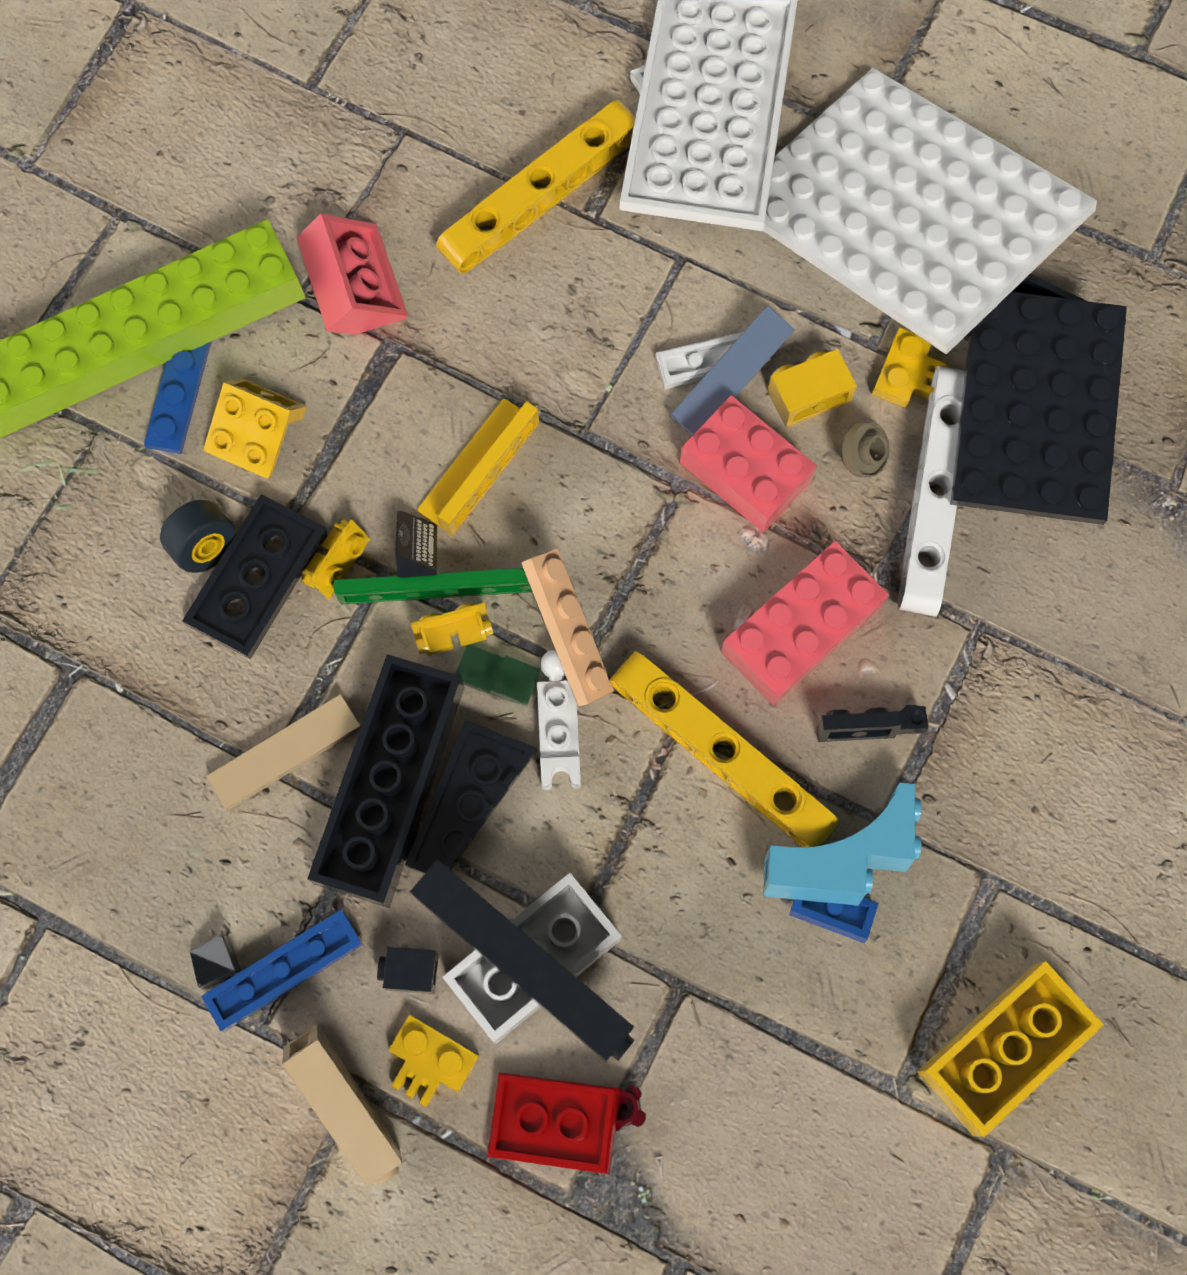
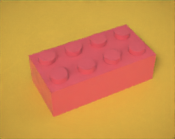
M834 541L729 635L723 642L721 653L774 707L883 607L889 594Z

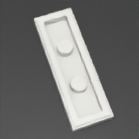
M743 332L656 352L655 358L664 390L700 382ZM769 359L763 367L769 366L771 360Z

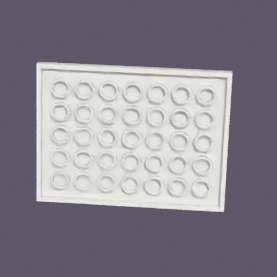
M872 68L774 157L763 231L947 354L1096 211L1097 200Z

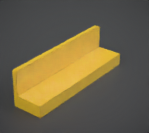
M503 399L418 507L419 514L453 536L539 425L538 408L527 401L519 408L507 399Z

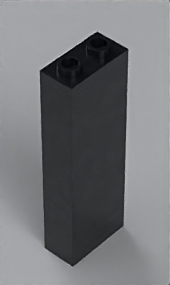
M438 859L410 890V893L419 903L602 1060L607 1062L613 1056L619 1061L633 1044L635 1039L629 1034L634 1026Z

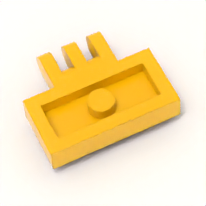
M899 327L871 395L906 408L912 393L929 399L930 392L935 390L931 383L936 367L938 365L949 367V365L927 356L931 344L917 334Z
M409 1015L388 1050L405 1061L391 1087L399 1091L405 1084L406 1078L409 1077L413 1081L405 1095L413 1099L421 1085L424 1086L427 1090L421 1096L419 1104L427 1108L441 1083L459 1093L480 1056L412 1015Z

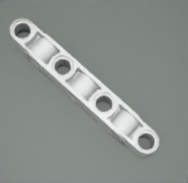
M938 365L933 375L931 386L935 390L934 392L931 391L929 395L898 594V610L936 617L942 604L957 505H950L965 370ZM946 414L950 416L955 425L945 424L940 415ZM935 483L940 485L944 495L938 496L930 490L929 484ZM918 554H926L931 557L933 567L923 566L918 559Z

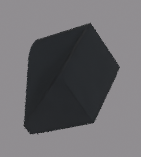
M227 935L217 936L190 951L196 981L201 989L210 988L241 972L229 936Z

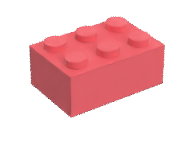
M732 395L682 446L680 458L682 466L762 533L775 522L812 482L817 468L815 463Z

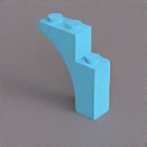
M899 783L887 807L880 816L870 825L846 839L816 847L800 848L770 845L764 858L763 896L858 906L866 893H871L873 884L872 869L907 872L914 860L919 859L921 853V837L915 835V822L919 821L921 815L920 798H915V784Z

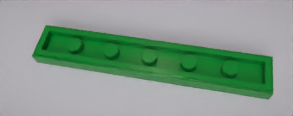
M524 568L437 573L434 576L407 578L388 576L334 580V593L341 605L533 592Z

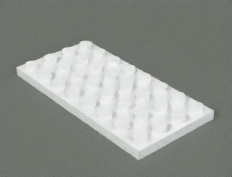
M658 0L619 210L763 231L798 0Z

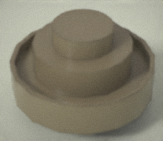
M873 422L854 424L848 429L842 445V456L846 468L852 475L858 477L877 476L884 470L890 453L889 439L885 430L879 424Z

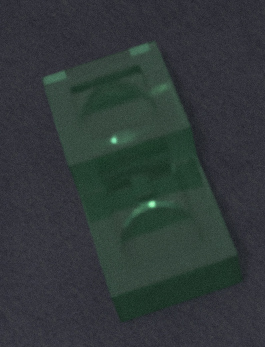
M469 644L465 646L455 675L461 676L463 684L467 687L527 706L541 670L507 655L500 657Z

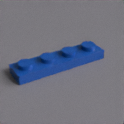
M211 342L189 352L180 351L171 360L166 361L144 441L146 448L182 454Z
M341 909L201 997L220 1032H225L364 944L347 915Z

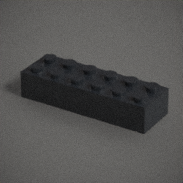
M389 654L386 655L307 878L314 885L390 909L465 688L461 676Z

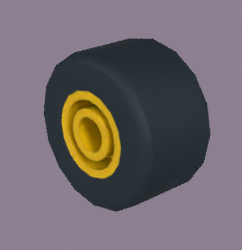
M198 499L187 502L177 508L166 519L161 528L160 542L163 549L179 568L189 573H199L209 570L218 564L236 535V531L232 522L217 505L209 500Z

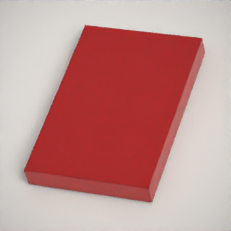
M498 1072L487 1157L610 1174L620 1088Z

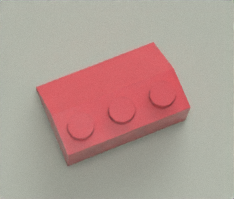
M321 213L296 237L328 332L357 335L402 321L408 317L377 224Z

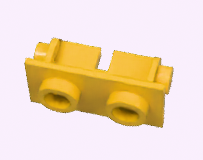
M342 519L340 524L335 523L332 531L321 545L329 552L326 556L318 552L314 555L306 569L302 571L304 577L301 579V582L311 589L315 587L326 599L330 600L334 594V580L344 579L357 558L363 553L370 538L354 520L348 522Z
M485 602L480 604L466 603L457 607L455 611L441 615L438 613L422 616L419 621L410 623L419 655L427 653L428 656L454 649L450 636L458 634L461 647L487 640L486 636L494 634Z

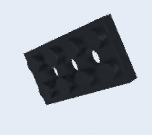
M261 494L182 622L195 631L251 659L302 576V571L306 569L328 533L326 527ZM274 536L283 537L285 545L282 550L276 553L266 551L265 545L270 538ZM253 568H262L266 572L264 580L256 585L248 584L246 582L247 573ZM236 599L245 601L246 608L240 616L231 617L227 615L226 608L231 601Z

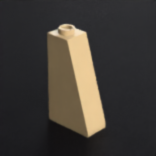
M315 1024L283 1047L282 1066L365 1186L368 1188L376 1181L378 1184H383L390 1180L399 1171L398 1166L402 1163L401 1152L319 1024Z

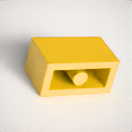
M835 349L828 353L826 351L816 352L809 356L805 362L796 366L792 364L781 366L771 375L767 391L785 427H789L852 401L857 385L839 349Z

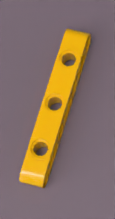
M620 100L612 101L445 230L436 242V249L460 274L468 273L631 145L636 116ZM591 143H598V144H600V145H598V146H590L589 144H591ZM538 184L547 185L545 188L534 187ZM484 226L494 227L489 231L480 230Z
M634 651L609 679L611 685L624 698L801 847L823 845L840 825V821L831 811L639 652ZM659 694H667L673 699L674 705L669 709H660L654 704L653 699ZM725 743L732 748L733 756L726 760L719 759L713 753V747L716 744ZM779 793L789 795L793 801V809L788 811L778 809L773 801L774 796Z

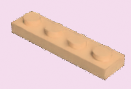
M558 548L521 562L578 707L587 705L613 692V687L609 682L606 669Z

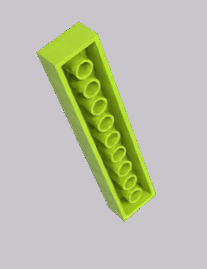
M269 219L0 340V438L171 360L180 351H192L305 299L306 296Z

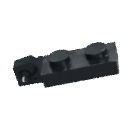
M906 705L901 711L888 712L887 708L876 707L868 709L864 713L850 714L848 710L844 709L832 710L827 712L826 715L821 716L817 726L818 742L895 738L899 734L926 733L928 730L926 706Z

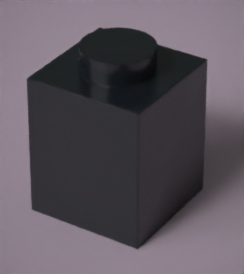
M387 947L386 956L379 957L377 980L383 981L382 988L387 991L435 994L439 953L433 950Z

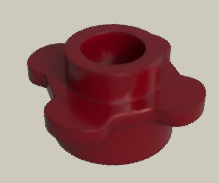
M630 1085L626 1090L620 1091L615 1131H620L623 1126L627 1125L640 1127L646 1121V1113L642 1111L640 1104L642 1091L637 1086ZM623 1104H626L628 1106V1110L626 1112L621 1111V1106Z

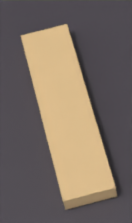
M340 694L206 777L225 809L229 811L360 730L361 726Z

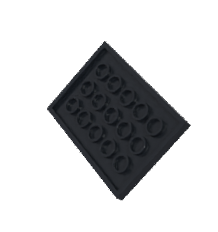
M1010 292L969 332L950 505L1104 525L1107 522L1127 306Z

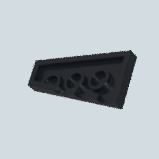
M465 720L405 866L425 874L438 859L451 870L537 753V747Z

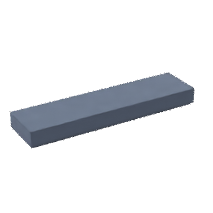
M767 305L671 413L670 417L693 436L731 395L735 398L795 329Z

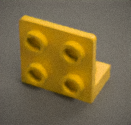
M244 378L224 382L204 445V451L259 476L269 478L273 474L288 424L302 420L307 405Z

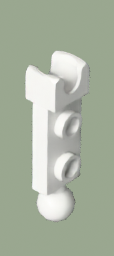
M556 649L544 654L540 664L542 672L549 677V682H537L542 789L545 791L552 788V778L555 773L560 771L566 772L570 776L572 788H581L577 702L569 682L564 681L565 672Z

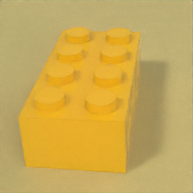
M1047 961L1033 964L917 1072L973 1136L985 1137L1102 1028L1104 1024Z

